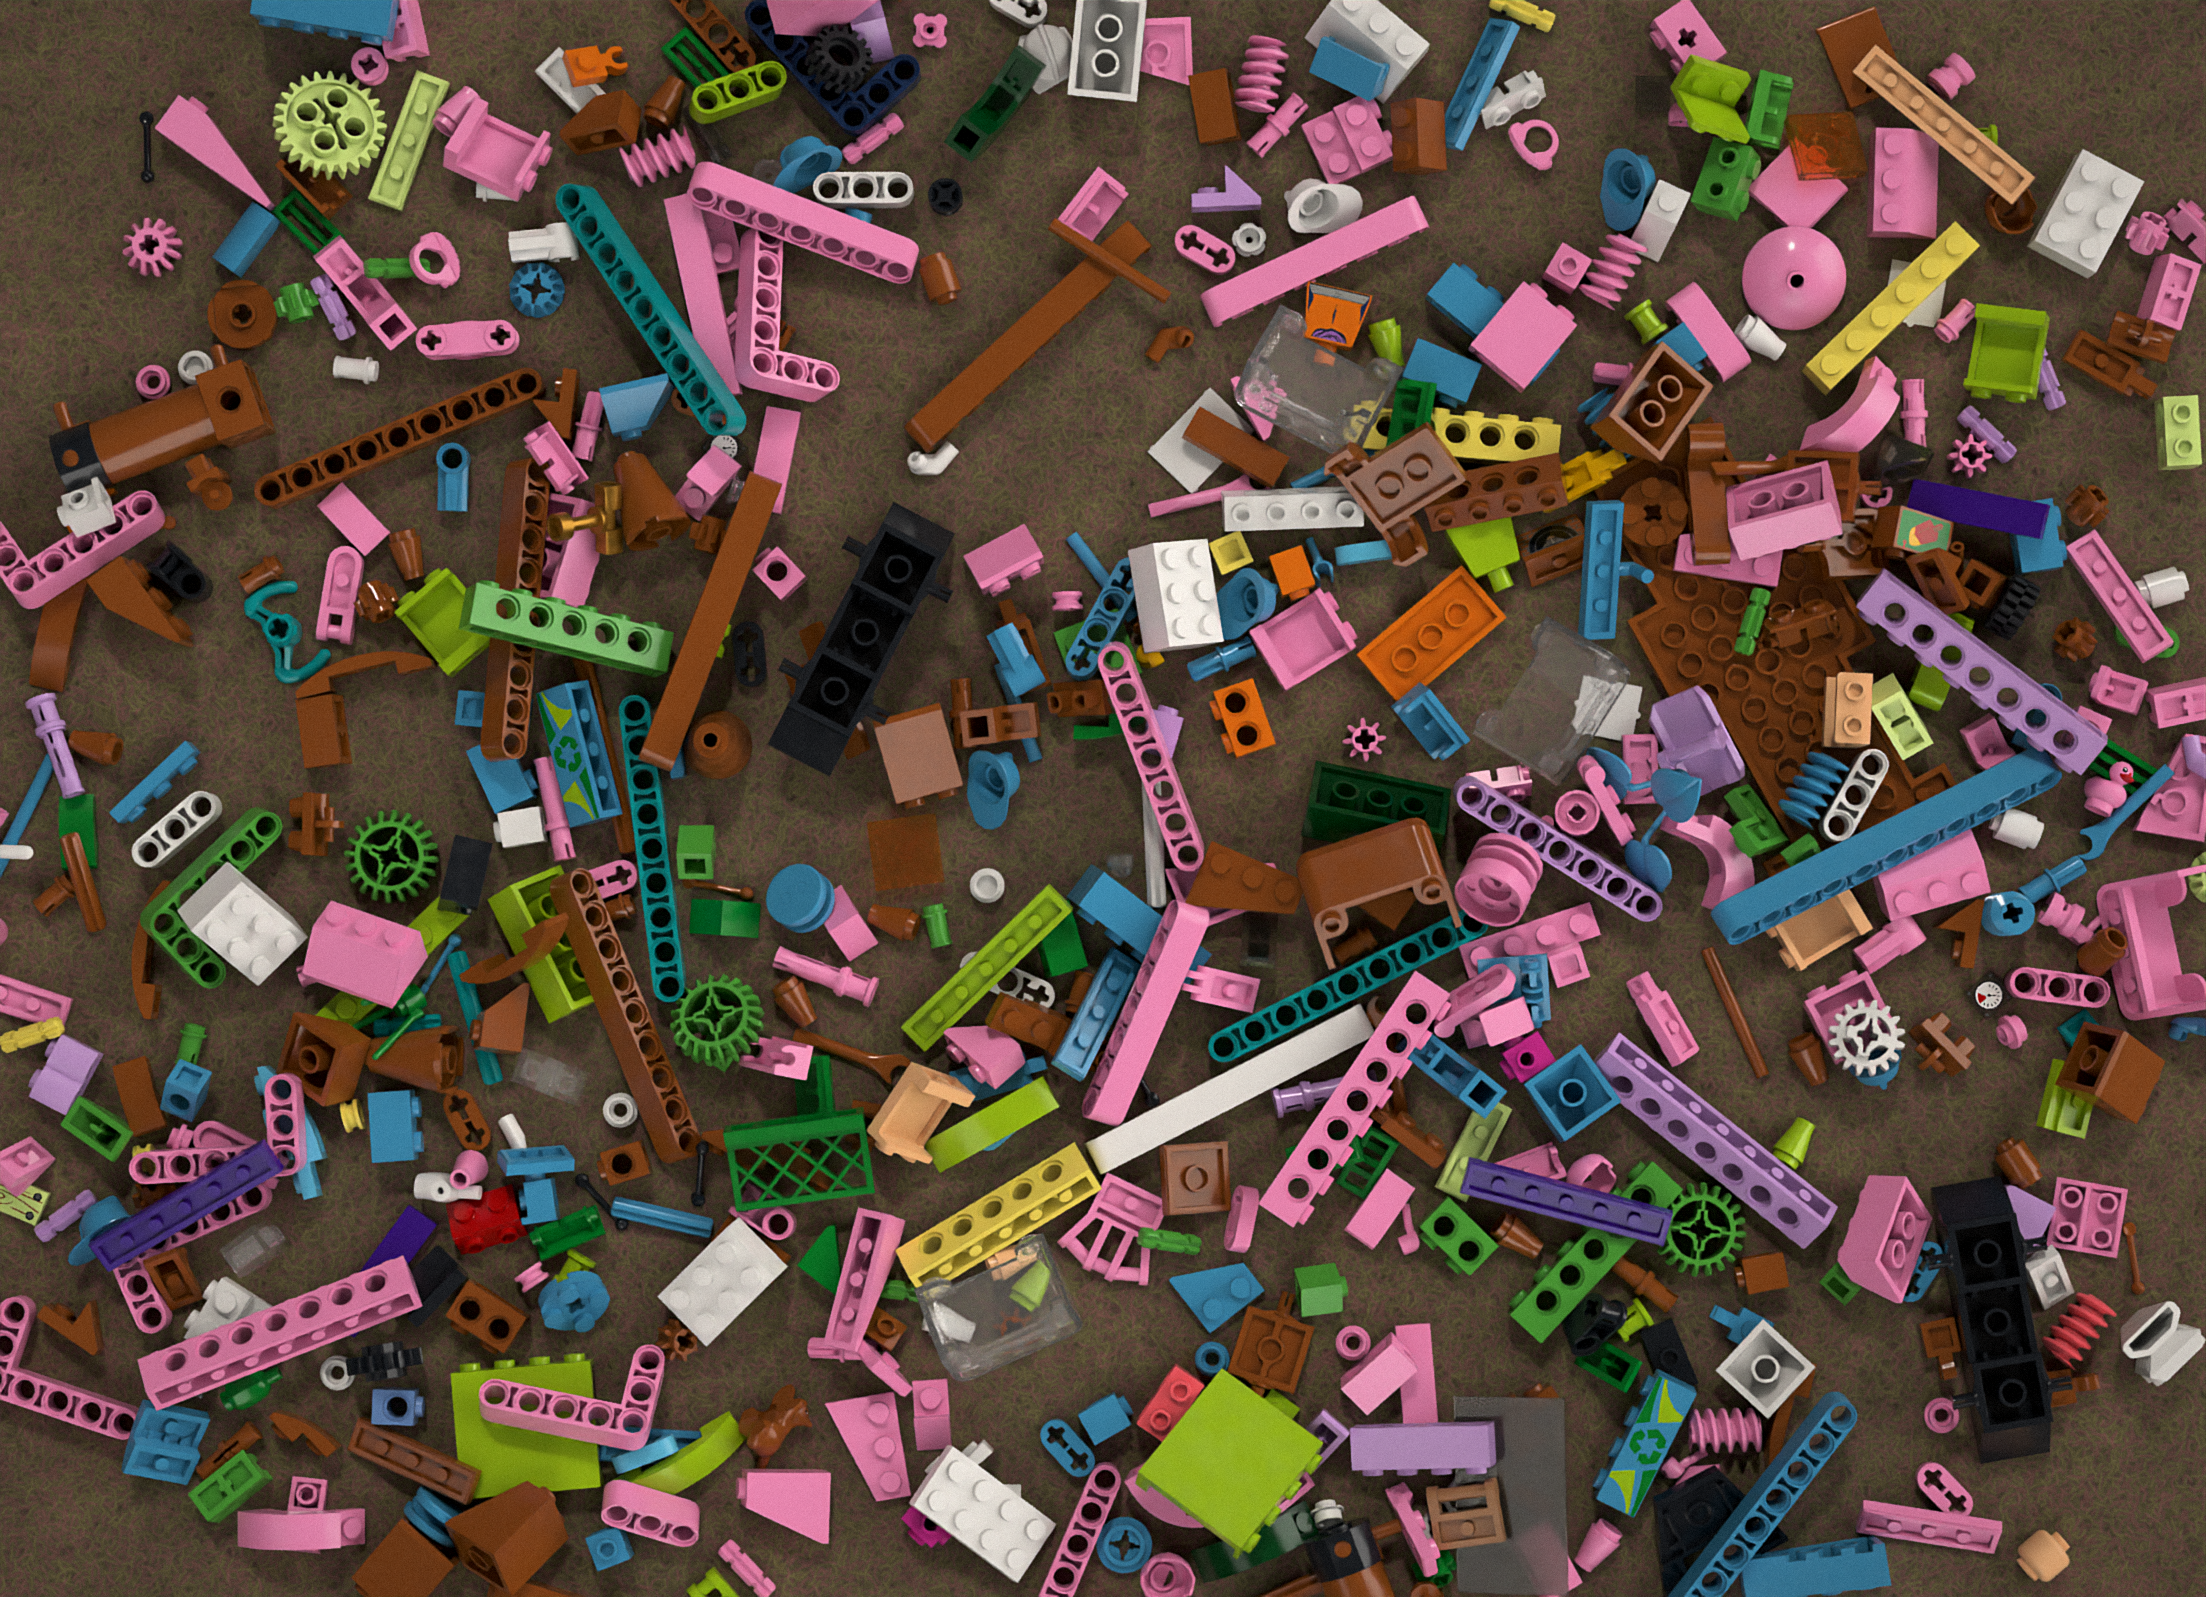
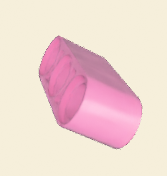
M1695 282L1690 283L1665 301L1667 310H1672L1677 316V324L1680 325L1684 322L1708 356L1704 361L1709 367H1714L1719 374L1716 377L1720 382L1724 383L1751 363V358L1741 342Z
M2020 967L2010 970L2004 979L2006 992L2018 999L2084 1008H2098L2105 1005L2110 997L2108 983L2096 976ZM2020 973L2025 974L2030 982L2029 988L2023 993L2019 992L2015 987V978ZM2054 978H2059L2064 984V991L2059 997H2054L2049 990L2050 982ZM2088 983H2094L2098 988V997L2093 1002L2088 1001L2084 996V989Z
M612 1480L605 1485L601 1518L607 1525L680 1547L691 1546L698 1540L701 1510L695 1502L625 1480Z

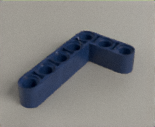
M754 0L746 7L745 20L750 31L848 136L857 137L869 130L920 82L921 72L917 60L911 55L900 54L886 64L856 93L852 91L845 93L843 88L837 99L827 101L822 98V92L826 83L821 81L817 84L814 81L817 76L816 74L805 76L799 73V67L805 62L807 58L805 54L810 45L799 35L775 34L771 17L768 23L764 25H756L752 22L753 16L759 11H765L770 14L766 0ZM783 36L791 37L794 43L790 49L782 51L775 47L779 38ZM907 65L915 70L914 75L908 80H901L896 76V71L901 66ZM879 88L885 89L889 92L888 99L883 103L873 102L870 96L874 90ZM851 112H860L864 116L863 121L858 126H849L845 123L846 116Z

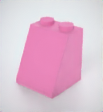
M766 0L775 34L817 36L823 28L828 27L830 29L832 25H838V30H840L878 2V0Z

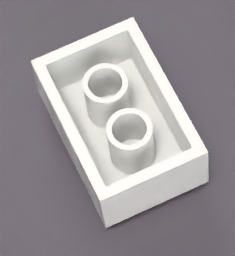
M1077 0L1067 95L1137 102L1147 0Z
M2082 149L2073 158L2027 247L2088 279L2097 272L2144 181Z
M1207 539L1152 543L1128 550L1144 653L1199 648L1224 641Z
M226 862L177 910L190 931L257 986L308 938L297 921L229 862Z
M738 1217L657 1297L707 1347L788 1266Z

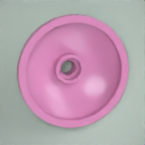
M1803 226L1782 227L1763 236L1749 251L1742 269V289L1750 308L1767 324L1784 330L1806 329L1824 321L1839 305L1846 287L1845 263L1838 248L1822 233ZM1796 274L1801 275L1803 278L1802 284L1798 287H1793L1790 283L1791 277Z

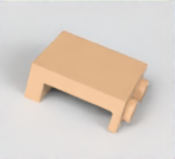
M1839 672L1836 677L1824 678L1821 747L1857 749L1870 744L1873 674Z
M1848 889L1766 930V933L1771 939L1776 936L1783 947L1778 952L1785 965L1789 969L1794 966L1796 971H1802L1811 963L1853 938L1872 930L1873 927L1851 890Z
M911 1062L866 1131L876 1140L874 1145L883 1153L890 1156L893 1153H897L911 1163H915L918 1160L930 1164L933 1157L924 1149V1145L951 1104L956 1103L968 1108L976 1096L956 1077Z

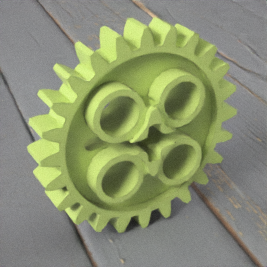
M316 71L314 72L313 81L310 82L302 75L299 83L300 87L291 82L288 88L289 94L281 93L280 103L275 105L274 114L277 116L273 117L272 126L278 128L275 130L274 140H283L280 143V152L291 151L288 158L289 163L298 159L301 161L299 171L302 172L310 166L313 168V177H316L320 170L325 171L327 180L331 179L333 171H337L341 179H345L347 169H350L353 174L358 175L359 164L369 168L371 163L370 157H378L380 151L378 147H383L385 140L382 134H385L387 124L381 122L384 120L385 111L376 110L379 106V99L368 100L371 92L370 88L362 91L358 90L360 80L356 79L350 85L346 83L347 76L345 73L342 74L338 81L334 80L332 71L328 72L326 79H322ZM313 101H317V102L320 104L321 109H320V107H319L315 102H313ZM338 101L343 107H333L328 102ZM302 114L309 115L313 120L303 121L298 116ZM355 129L361 135L352 136L346 130ZM338 142H339L340 145H341L343 148H345L346 150L341 149L340 146H339V144H338ZM325 143L329 145L331 149L322 150L318 148L315 144Z

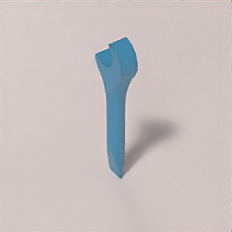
M2164 764L2122 806L2118 807L2110 817L2092 827L2082 829L2080 834L2090 837L2092 849L2087 854H2078L2079 858L2084 860L2099 858L2104 853L2107 842L2115 830L2175 773Z

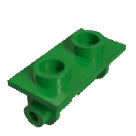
M596 1204L590 1207L582 1206L583 1209L567 1215L558 1221H553L542 1227H534V1231L530 1232L529 1236L533 1245L537 1246L541 1261L606 1234Z

